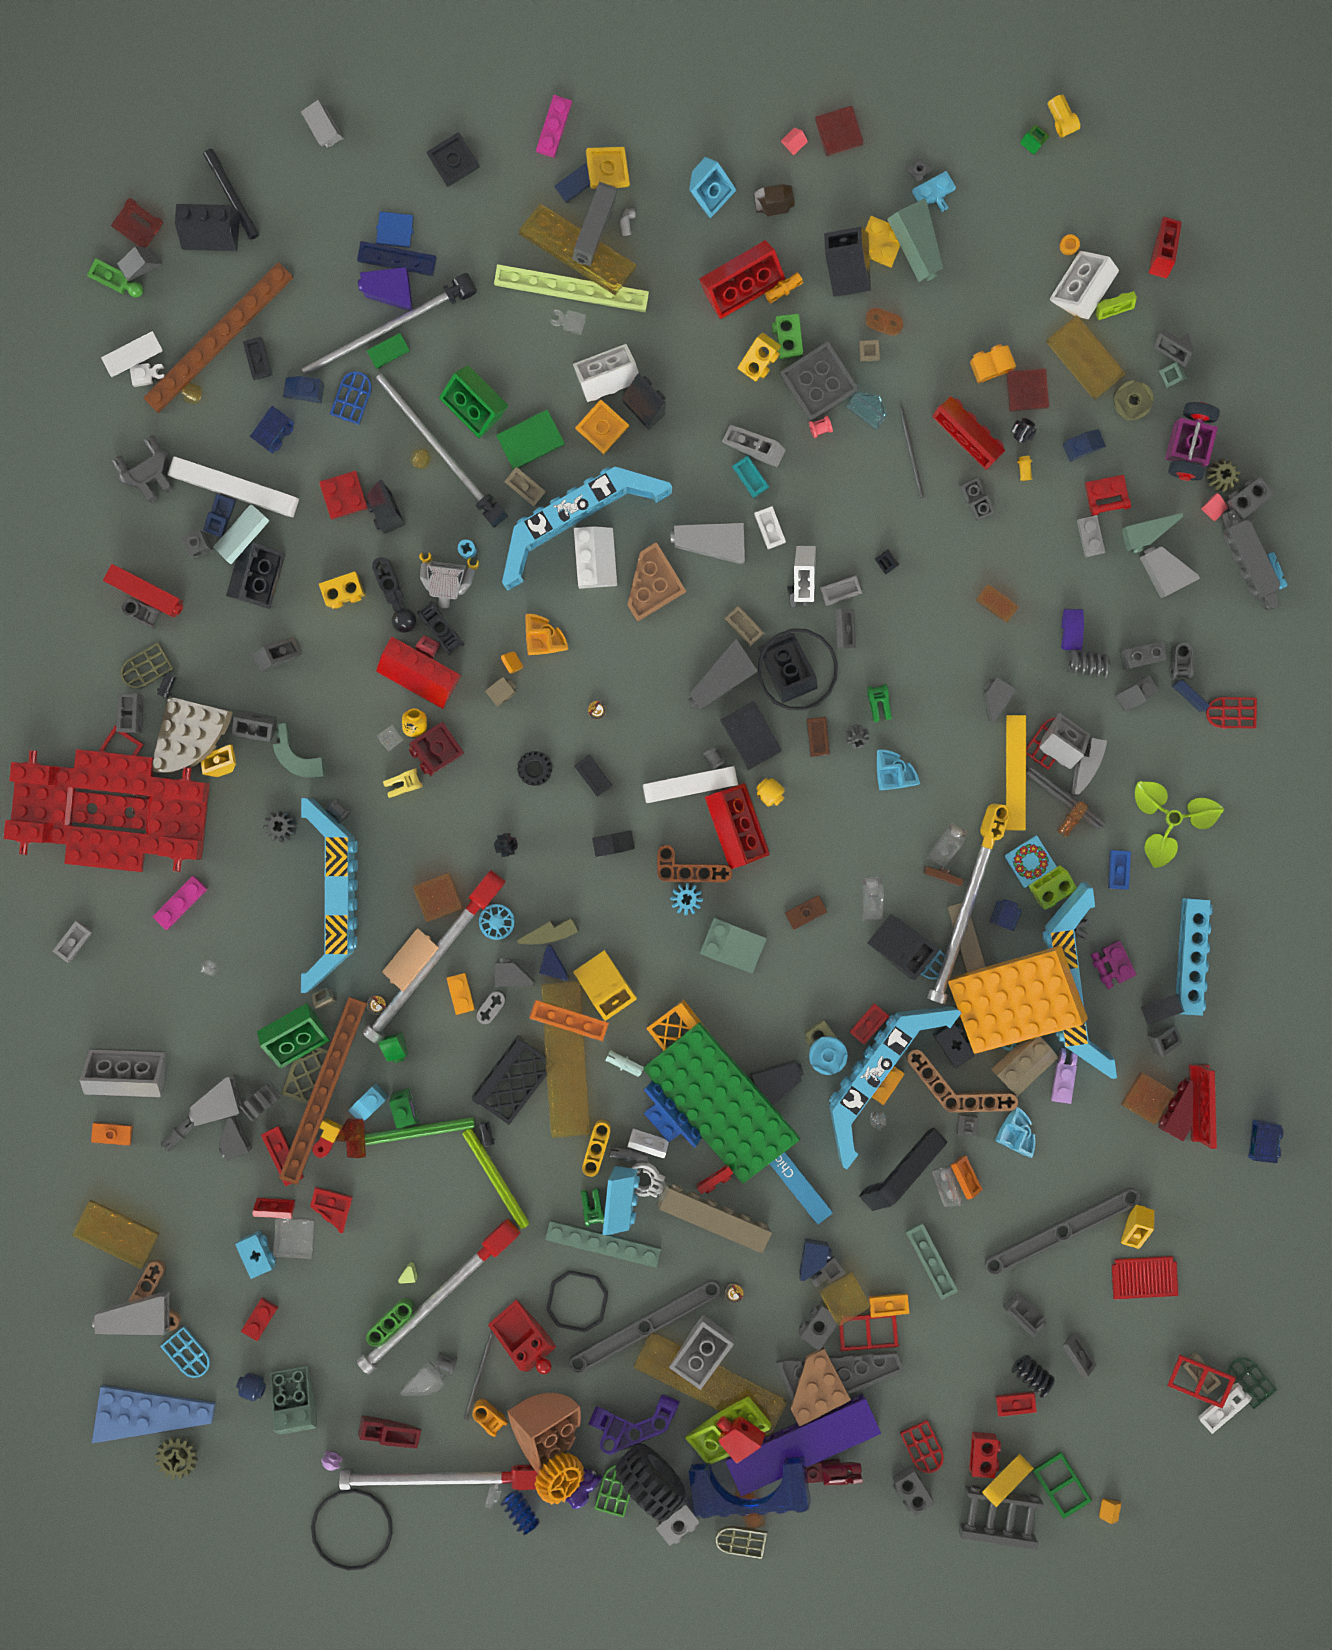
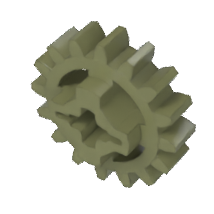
M171 1436L169 1441L165 1439L162 1443L163 1445L158 1447L157 1450L159 1452L156 1453L155 1458L159 1460H157L155 1465L161 1466L159 1472L165 1471L164 1477L170 1474L172 1480H174L176 1475H178L179 1479H182L184 1474L188 1476L191 1470H194L196 1467L194 1463L198 1461V1457H195L198 1450L192 1449L195 1445L194 1443L188 1444L189 1438L183 1441L182 1436H179L177 1440H175L174 1436ZM174 1446L172 1450L166 1451L168 1448Z

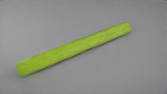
M466 1129L463 1132L464 1138L520 1229L529 1225L528 1219L473 1129Z

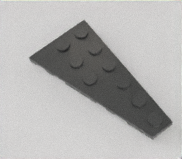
M896 1351L829 1356L848 1395L904 1372ZM806 1358L776 1360L792 1400L794 1399Z

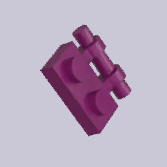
M1119 940L1101 948L1104 953L1102 957L1099 956L1098 952L1090 954L1093 959L1094 968L1097 967L1101 976L1100 980L1107 989L1114 987L1111 981L1113 978H1116L1118 983H1122L1137 975ZM1106 962H1108L1112 971L1107 972L1104 966Z

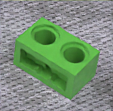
M799 314L776 316L775 323H772L773 335L776 334L777 343L781 345L778 351L780 353L779 359L802 357L803 347ZM788 324L790 325L791 329L789 331L782 330L781 325ZM790 343L792 344L793 349L786 350L784 349L783 344Z

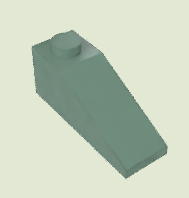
M1183 513L1126 526L1121 529L1126 551L1133 550V553L1145 551V547L1152 544L1183 517Z

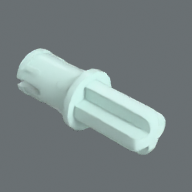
M610 1050L609 1055L615 1059L607 1056L606 1062L608 1061L621 1068V1071L625 1070L637 1077L641 1075L643 1066L629 1060L628 1057L625 1058Z

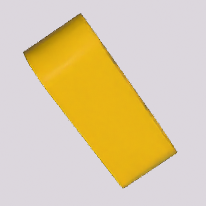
M601 1119L595 1123L583 1161V1173L590 1177L595 1176L599 1172L610 1136L611 1126L606 1120ZM604 1125L607 1128V1132L600 1134L597 1131V1127ZM593 1144H599L601 1145L602 1150L599 1152H594L591 1146ZM593 1162L596 1164V1169L589 1170L586 1168V1164Z
M1019 1454L982 1493L997 1507L1034 1468Z

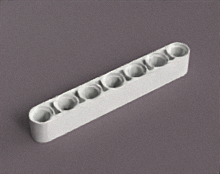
M174 456L167 474L175 479L292 518L299 499L294 496Z

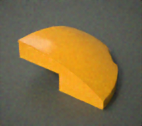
M535 614L525 615L528 655L568 650L564 634L559 628L554 629L548 624L549 620Z

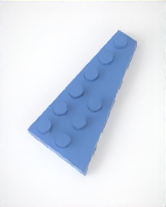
M102 1385L100 1387L92 1443L211 1424L216 1402Z

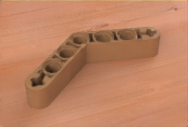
M909 1048L905 1053L907 1062L948 1112L1012 1111L1018 1106V1099L1009 1091L953 1092L918 1048ZM913 1053H915L917 1055V1058L922 1062L920 1065L913 1059ZM925 1068H931V1074L924 1077L922 1071ZM937 1083H942V1090L939 1092L934 1091V1086ZM972 1097L974 1103L971 1106H966V1099ZM987 1097H992V1104L989 1106H985V1099ZM1009 1097L1011 1101H1009L1007 1105L1003 1101H1006ZM954 1098V1105L946 1106L947 1099Z

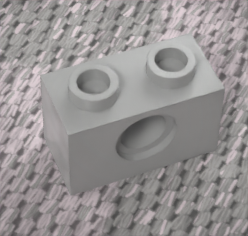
M686 1499L669 1519L664 1521H658L657 1519L656 1529L667 1544L671 1546L673 1543H679L687 1532H693L697 1529L700 1523V1515ZM678 1520L683 1522L681 1526H677L674 1523Z

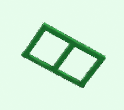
M1059 1452L1033 1469V1472L1063 1519L1092 1502V1499L1062 1452ZM1061 1458L1072 1476L1049 1490L1039 1471ZM1076 1481L1086 1499L1063 1512L1053 1494Z

